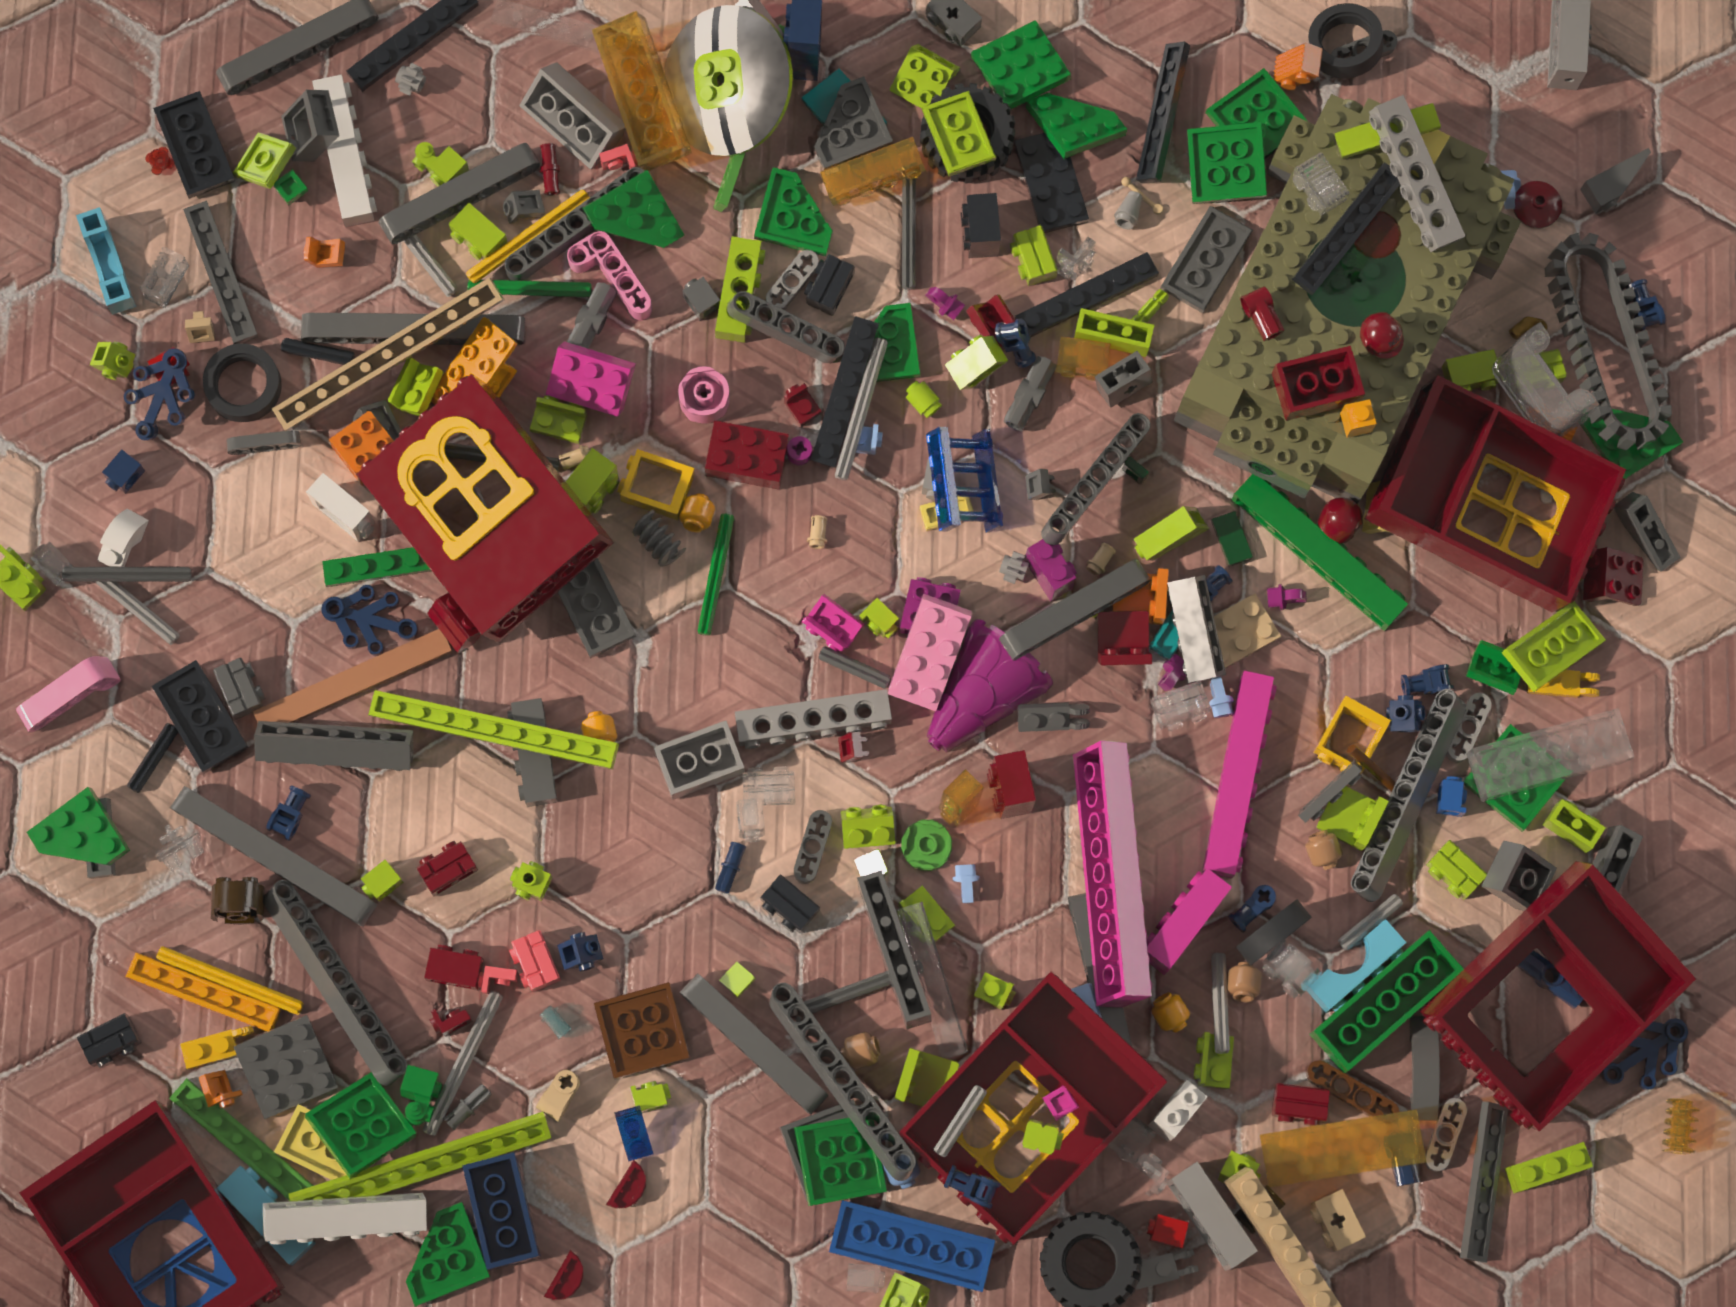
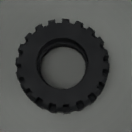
M963 83L955 84L954 90L947 87L942 90L941 96L935 95L931 99V104L969 91L981 121L986 124L991 132L989 141L996 160L952 175L951 181L958 182V179H965V183H972L974 178H978V181L981 182L987 179V174L990 173L991 176H994L999 172V167H1004L1007 163L1015 138L1014 116L1010 115L1011 108L1008 103L1002 104L1003 97L998 93L992 95L990 88L984 86L982 90L977 88V84L970 83L969 87H963ZM923 116L920 131L922 153L924 157H928L930 167L932 169L937 167L938 174L945 177L948 173L927 121Z
M1083 1211L1071 1217L1067 1216L1062 1219L1060 1224L1055 1225L1050 1230L1051 1233L1045 1238L1042 1244L1043 1250L1040 1252V1272L1047 1290L1062 1306L1121 1307L1133 1295L1141 1278L1142 1258L1135 1238L1123 1223L1108 1214L1104 1215L1095 1211L1084 1213ZM1088 1238L1099 1239L1108 1244L1114 1252L1116 1259V1268L1112 1278L1105 1285L1094 1289L1083 1288L1074 1283L1068 1275L1066 1268V1259L1070 1249L1077 1242Z

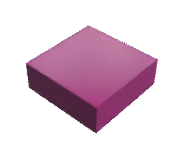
M1064 1086L1043 1097L1056 1121L1079 1108L1072 1094Z

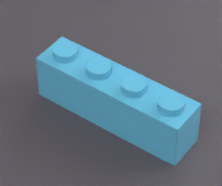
M239 1166L217 1189L264 1238L263 1203L277 1202L276 1199L279 1196L269 1186L262 1187L258 1182L261 1177L251 1167L245 1169L243 1166ZM297 1239L286 1240L284 1244H271L270 1241H267L292 1266L316 1244L314 1240L306 1243L297 1242Z

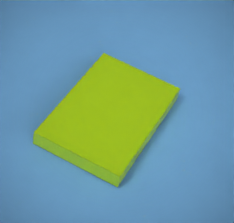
M969 91L922 107V112L949 177L996 160L995 153Z

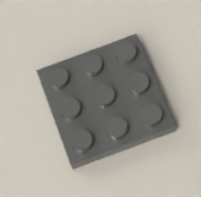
M308 1015L234 1046V1050L264 1119L338 1088L336 1079Z

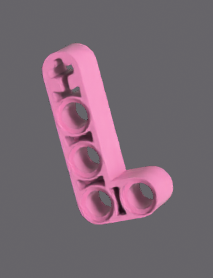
M603 231L594 232L569 248L567 258L572 271L583 273L598 265L611 286L617 290V295L634 319L645 320L651 315L652 305L649 295L607 233ZM598 242H603L606 244V247L598 250L594 248V245ZM577 255L586 257L580 263L573 261V258ZM611 262H617L620 264V266L615 270H611L607 267L608 264ZM625 282L633 284V287L629 290H624L620 286ZM636 296L639 304L641 306L644 305L645 308L641 309L639 306L636 307V302L634 299Z
M92 656L83 660L17 707L16 711L28 732H34L49 724L94 691L108 690L117 685L121 679L108 657Z

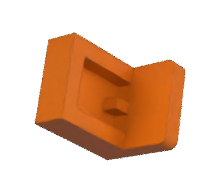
M312 236L306 237L304 260L317 268L343 266L345 242L341 239L319 241Z
M225 1070L204 1074L199 1077L208 1107L219 1105L220 1109L232 1106L235 1104L234 1100L243 1095L241 1090L232 1092Z

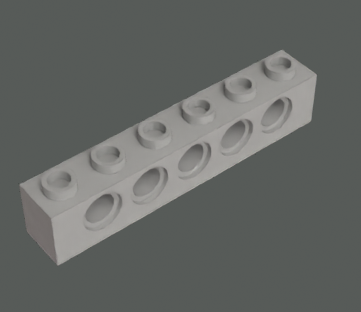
M1404 95L1374 107L1369 111L1370 124L1378 132L1380 147L1389 157L1391 172L1400 182L1402 197L1410 205L1411 217L1421 230V240L1424 246L1429 248L1431 253L1464 238V231ZM1390 123H1394L1398 127V133L1390 129ZM1400 146L1408 150V157L1401 153ZM1411 170H1415L1418 173L1419 180L1412 178ZM1421 193L1428 196L1429 204L1422 201ZM1431 217L1438 219L1439 227H1435L1432 224Z
M887 689L735 712L739 746H745V749L758 748L760 743L770 742L771 745H780L786 743V739L796 738V741H807L811 739V736L820 734L822 738L836 736V732L846 731L847 734L850 732H861V728L872 727V730H881L887 728V724H891L892 721ZM862 707H866L872 714L868 718H861L858 716L857 711ZM836 711H841L846 715V719L842 722H836L832 719V714ZM810 715H817L821 722L816 726H811L807 723L806 719ZM784 719H792L796 725L794 728L786 730L781 726V722ZM761 722H765L770 726V730L767 733H759L756 730V726Z

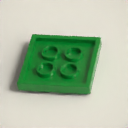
M1036 20L971 52L972 59L994 93L1002 96V104L1008 103L1011 109L1071 80V73Z
M1265 68L1207 108L1205 112L1216 126L1262 122L1264 158H1267L1278 149L1294 115L1307 121Z
M1262 122L1187 129L1193 204L1267 197Z
M1510 724L1463 782L1469 790L1523 832L1571 772Z
M372 1072L305 1113L306 1120L349 1179L416 1137V1131L382 1085L376 1080Z
M849 1117L794 1127L808 1206L887 1192L881 1161ZM873 1119L866 1120L869 1126L875 1127Z

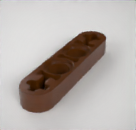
M1317 1060L1310 1063L1307 1067L1306 1077L1308 1081L1321 1089L1330 1090L1331 1095L1379 1123L1390 1124L1398 1118L1399 1108L1395 1102L1328 1063ZM1321 1066L1323 1074L1330 1076L1332 1072L1335 1076L1331 1078L1329 1085L1326 1086L1324 1083L1327 1079L1321 1076L1315 1079V1073L1312 1071V1068L1316 1069ZM1342 1078L1347 1081L1348 1089L1345 1093H1339L1335 1090L1334 1082L1336 1079ZM1359 1092H1367L1370 1095L1371 1102L1368 1106H1361L1357 1102ZM1379 1099L1380 1102L1377 1105L1382 1108L1390 1106V1112L1393 1114V1117L1388 1116L1384 1119L1381 1110L1376 1108L1373 1113L1370 1109L1373 1108L1376 1100Z

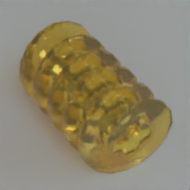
M1668 1098L1666 1102L1674 1107L1665 1110L1666 1114L1672 1117L1664 1120V1123L1671 1128L1663 1130V1133L1670 1138L1662 1140V1144L1669 1147V1149L1662 1151L1681 1155L1695 1153L1696 1150L1688 1147V1144L1696 1143L1697 1140L1689 1135L1698 1132V1129L1690 1125L1691 1123L1699 1122V1119L1692 1116V1113L1699 1112L1700 1109L1693 1106V1101Z

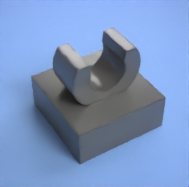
M1038 469L1025 475L1028 500H1038L1056 492V489H1050L1049 482L1055 480L1053 475H1048V469Z

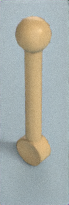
M1124 177L1122 179V185L1141 194L1142 199L1153 208L1154 214L1159 215L1162 213V205L1151 201L1131 183L1130 178Z

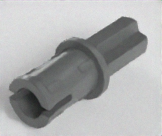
M483 1084L480 1085L465 1100L461 1099V1103L443 1119L455 1131L469 1116L475 1115L474 1111L491 1097V1092Z

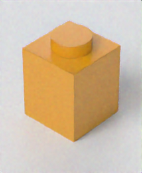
M1370 399L1346 404L1340 413L1346 438L1371 433L1377 424Z

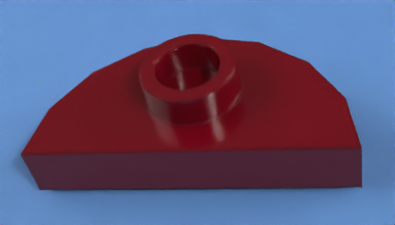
M633 1160L606 1203L607 1206L615 1209H624L636 1204L642 1198L646 1189V1175L642 1167L635 1160Z
M571 1250L544 1297L552 1300H564L574 1295L581 1287L584 1278L583 1265L579 1257Z

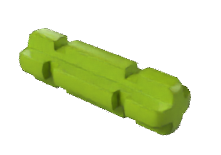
M1158 289L1153 298H1150L1131 320L1148 322L1160 309V305L1163 306L1166 303L1169 295L1164 290Z

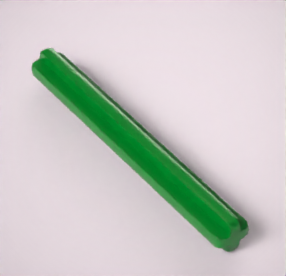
M468 280L467 289H471L484 280H480L477 283H472ZM493 280L501 295L590 297L592 294V285L589 282Z
M727 513L720 515L697 630L698 634L704 636L711 635L734 522V516Z

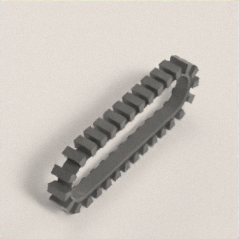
M1579 233L1569 235L1564 242L1561 241L1547 257L1552 261L1544 268L1545 277H1555L1547 286L1550 295L1559 292L1552 299L1554 308L1564 306L1557 313L1559 323L1569 320L1561 327L1563 336L1567 337L1574 334L1566 341L1568 352L1578 349L1570 356L1573 366L1583 363L1575 370L1577 380L1588 377L1579 386L1582 395L1592 392L1584 399L1586 408L1590 409L1597 406L1589 414L1591 423L1604 421L1607 427L1598 435L1605 441L1614 434L1620 436L1617 448L1627 450L1635 443L1637 450L1646 448L1659 438L1669 425L1664 423V421L1672 415L1671 405H1659L1669 396L1666 387L1655 391L1664 381L1661 373L1651 376L1659 369L1657 360L1653 359L1646 362L1654 355L1652 344L1642 347L1650 340L1647 330L1637 333L1645 326L1643 317L1639 316L1632 319L1640 312L1637 301L1628 304L1636 296L1633 287L1624 290L1631 283L1628 273L1620 275L1626 269L1624 259L1612 263L1609 256L1617 248L1610 241L1602 249L1596 247L1599 235L1589 233L1581 241ZM1578 254L1588 256L1595 260L1603 270L1649 412L1648 424L1644 428H1629L1617 420L1613 414L1567 272V260L1570 256Z

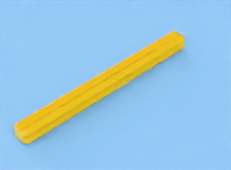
M585 190L578 191L466 272L469 280L472 283H477L501 266L509 255L589 199L588 193Z
M161 946L156 958L162 962L277 1006L288 1012L299 1015L303 1009L304 1003L298 999L167 947Z

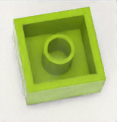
M591 448L566 480V483L591 514L592 512L596 514L604 504L603 498L607 493L612 494L619 485V481H617L619 479L617 465Z

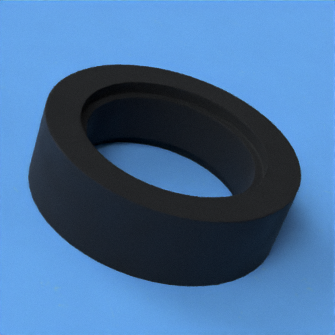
M1353 3L1331 6L1314 19L1309 29V44L1323 49L1320 70L1329 76L1343 79L1358 77L1370 71L1382 56L1384 48L1382 25L1378 17L1364 6ZM1341 24L1358 25L1366 30L1370 36L1366 49L1350 58L1332 56L1323 48L1322 41L1330 29Z
M233 344L222 348L211 357L203 373V389L208 401L219 415L230 421L252 422L267 415L280 398L282 381L277 366L267 352L254 345ZM239 361L253 362L259 365L266 374L264 392L257 400L246 405H235L227 402L220 396L218 390V382L222 372L229 365Z
M1296 899L1236 948L1251 966L1312 917L1299 900Z

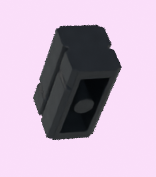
M828 254L825 261L822 259L819 261L815 273L818 275L814 282L810 281L804 295H807L806 304L833 316L855 274V267Z
M781 874L760 897V900L763 902L761 907L771 916L775 913L783 919L781 924L792 933L795 930L801 933L820 911V907Z
M126 1013L77 1037L88 1063L93 1067L98 1065V1068H103L113 1063L112 1058L121 1053L122 1056H127L137 1050L136 1046L141 1044L137 1031L129 1015Z

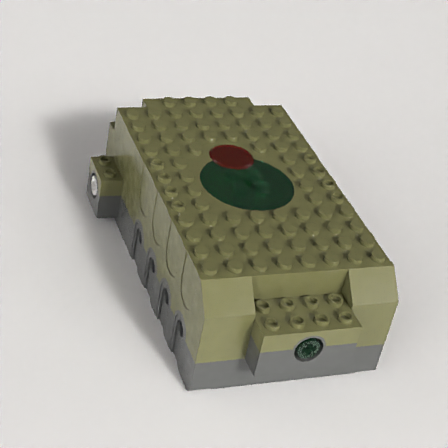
M1331 94L1315 125L1295 115L1293 116L1267 172L1268 176L1285 183L1286 186L1236 286L1230 302L1219 320L1207 349L1197 365L1174 419L1175 422L1217 441L1218 444L1214 450V456L1291 493L1305 498L1310 488L1314 487L1335 498L1345 497L1352 499L1357 504L1369 487L1387 452L1392 437L1406 412L1411 397L1421 376L1425 372L1430 357L1472 271L1492 280L1521 223L1520 220L1500 212L1513 186L1514 179L1503 174L1494 165L1484 163L1488 153L1450 136L1434 166L1465 237L1430 253L1429 248L1425 247L1421 240V230L1411 217L1410 205L1402 197L1401 185H1399L1313 295L1307 293L1292 280L1293 276L1384 162L1389 166L1391 163L1387 153H1384L1381 147L1342 159L1335 139V133L1370 122L1369 111L1381 104L1370 98L1367 99L1363 107L1354 100H1344ZM1400 146L1401 153L1408 157V150ZM1411 174L1413 179L1419 180V177ZM1421 193L1422 201L1429 204L1428 196ZM1431 217L1432 224L1435 227H1439L1438 219ZM1263 286L1270 292L1274 303L1273 308L1285 330L1284 333L1269 341H1263L1252 317L1249 318L1246 315L1240 301L1241 296ZM1386 312L1400 323L1403 330L1404 343L1401 351L1396 356L1389 359H1379L1369 354L1362 345L1360 328L1363 321L1371 314ZM1351 345L1365 391L1362 401L1370 399L1377 423L1373 431L1346 438L1340 415L1343 407L1286 421L1272 377L1275 364Z

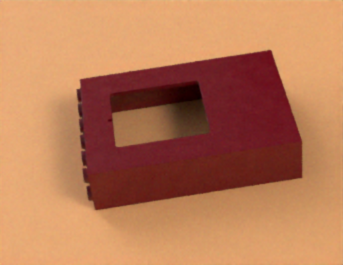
M1575 861L1420 1012L1425 1016L1423 1022L1433 1032L1437 1031L1443 1036L1440 1039L1449 1050L1452 1051L1454 1049L1460 1055L1458 1060L1468 1070L1471 1068L1478 1074L1475 1077L1476 1080L1484 1088L1488 1087L1495 1093L1492 1096L1494 1100L1502 1107L1506 1106L1512 1111L1510 1117L1519 1126L1523 1125L1528 1130L1532 1128L1540 1132L1678 998L1696 978L1593 864ZM1537 948L1592 1008V1012L1527 1076L1523 1077L1497 1048L1493 1051L1491 1050L1494 1045L1470 1020L1468 1013Z

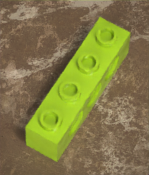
M734 236L731 238L715 328V338L745 343L746 335L751 336L752 327L732 318L727 311V305L737 294L734 291L736 287L744 286L747 288L746 292L754 295V289L760 287L761 273L757 272L759 264H764L766 250H762L761 241ZM746 262L752 267L749 270H741L738 266ZM736 301V305L740 310H746L743 302Z

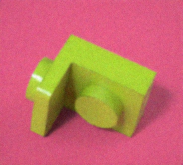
M985 972L974 997L1002 1010L1004 1004L1010 1006L1016 992L1012 990L1013 983H1007Z

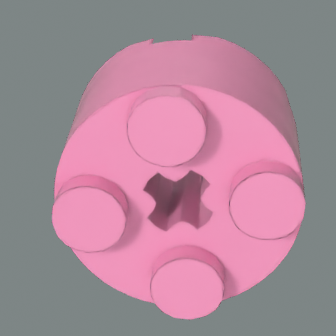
M710 367L694 368L686 374L679 384L680 407L690 421L711 423L725 415L729 406V386L726 378L715 371V369ZM706 392L707 398H702L701 393Z

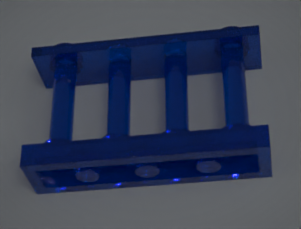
M939 426L928 432L926 438L939 531L948 532L960 526L961 521L984 522L985 533H990L1002 527L1003 513L1000 506L993 455V440L991 439L990 429L980 431L973 435L972 439L950 438L948 427ZM951 448L974 449L976 463L953 462ZM954 472L977 473L979 487H957ZM957 497L981 498L982 512L960 511Z

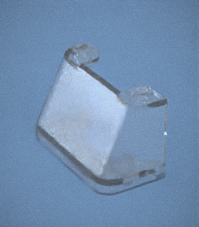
M1540 322L1529 329L1494 362L1492 372L1525 419L1562 437L1584 423L1599 406V403L1585 389H1577L1567 394L1539 355L1550 343V336Z

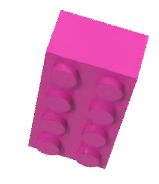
M1208 868L1203 874L1200 871L1196 873L1187 885V888L1190 889L1188 894L1184 891L1171 906L1175 910L1172 915L1167 911L1156 926L1159 932L1156 935L1151 932L1146 939L1149 964L1163 975L1170 970L1232 888V886Z

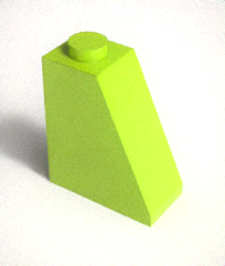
M1183 506L1135 537L1134 541L1137 544L1135 549L1142 559L1145 558L1146 560L1153 561L1207 531L1209 527L1196 507Z

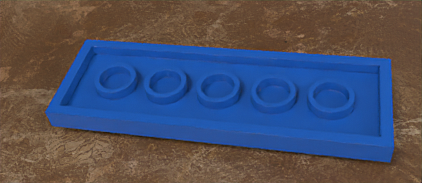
M842 1200L829 1253L983 1292L995 1240Z

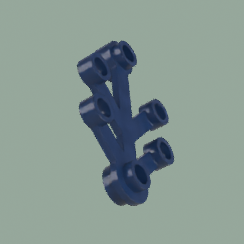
M169 349L164 353L162 361L147 367L138 366L133 371V376L137 381H147L151 375L164 371L160 381L137 390L129 389L124 393V400L127 404H138L141 399L155 394L144 421H140L135 429L137 437L141 440H153L158 435V426L155 421L164 400L169 410L168 422L171 425L177 426L182 425L185 421V415L180 411L171 386L174 376L180 388L177 392V397L181 402H191L195 397V393L190 388L184 372L187 366V357L180 349ZM173 356L177 360V363L174 366L171 364V358ZM141 369L145 371L144 378H141L139 376V371ZM185 390L189 392L188 399H184L183 392ZM132 392L135 394L134 401H131L129 397ZM176 413L179 415L177 423L173 420V416ZM143 426H146L148 429L146 435L142 433Z
M363 585L359 591L344 599L339 597L326 599L322 604V614L326 620L336 622L344 637L343 643L348 649L357 648L359 638L355 633L351 632L345 618L356 621L368 643V651L373 656L381 655L384 651V646L381 641L376 639L369 625L398 633L399 637L405 641L413 640L418 634L417 625L411 619H403L400 622L374 615L387 607L392 609L398 606L399 598L394 592H387L383 598L360 610H354L349 607L361 600L366 602L373 600L375 591L370 585ZM364 590H371V595L364 597L362 595ZM394 596L396 601L393 604H388V597ZM338 606L339 612L332 614L330 612L331 608ZM406 627H411L412 633L405 635L403 630ZM355 637L356 642L349 645L347 644V639ZM379 644V651L373 652L371 650L372 645Z
M1677 1018L1669 1019L1664 1024L1652 1022L1645 1030L1661 1035L1653 1040L1636 1037L1628 1046L1640 1049L1618 1064H1609L1601 1072L1602 1079L1609 1085L1618 1084L1623 1080L1624 1072L1646 1058L1644 1075L1640 1077L1639 1085L1644 1090L1653 1089L1656 1086L1655 1072L1659 1048L1667 1044L1666 1060L1660 1064L1661 1073L1665 1076L1675 1074L1677 1071L1676 1057L1678 1044L1684 1042L1688 1036L1687 1025ZM1672 1027L1678 1030L1677 1036L1671 1035L1670 1029ZM1666 1063H1670L1672 1065V1072H1667L1665 1070ZM1609 1070L1615 1072L1616 1076L1614 1079L1608 1077L1607 1073ZM1645 1077L1651 1079L1652 1084L1650 1087L1644 1084Z

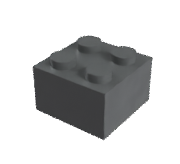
M1503 840L1482 887L1514 909L1525 911L1548 888L1557 867L1525 845Z

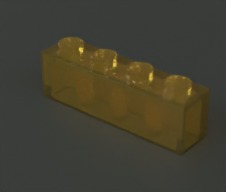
M913 137L821 171L820 174L832 205L842 206L851 202L852 198L860 195L861 197L869 196L881 187H893L902 179H914L926 170Z
M966 769L942 794L939 806L941 812L939 814L948 824L953 822L958 826L979 805L984 787Z

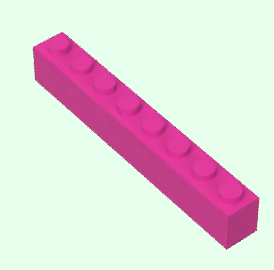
M1243 671L1240 677L1202 869L1203 873L1208 868L1217 876L1232 879L1236 872L1240 873L1243 858L1239 857L1240 848H1245L1248 833L1244 832L1245 823H1250L1253 808H1249L1250 798H1255L1258 784L1253 783L1255 773H1260L1262 759L1258 758L1259 751L1265 748L1267 734H1263L1265 724L1269 725L1272 710L1268 709L1269 700H1274L1277 685H1273L1274 677Z

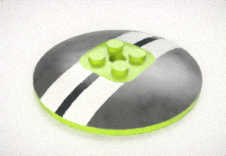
M735 5L718 6L708 9L685 25L675 38L667 55L663 72V96L668 116L674 128L687 143L707 154L734 156L756 148L775 131L788 107L793 80L791 58L783 37L777 28L762 14L749 8ZM722 73L724 75V83L719 86L717 78Z

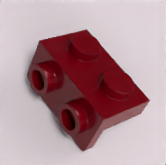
M1000 294L994 295L985 303L972 305L966 310L971 323L977 328L980 335L983 337L994 336L996 341V324L1000 322L1005 324L1015 322V318ZM999 344L1000 348L1004 350L1003 345Z

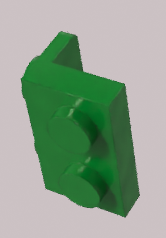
M1480 640L1466 674V677L1511 695L1515 694L1521 676L1502 654L1505 649Z

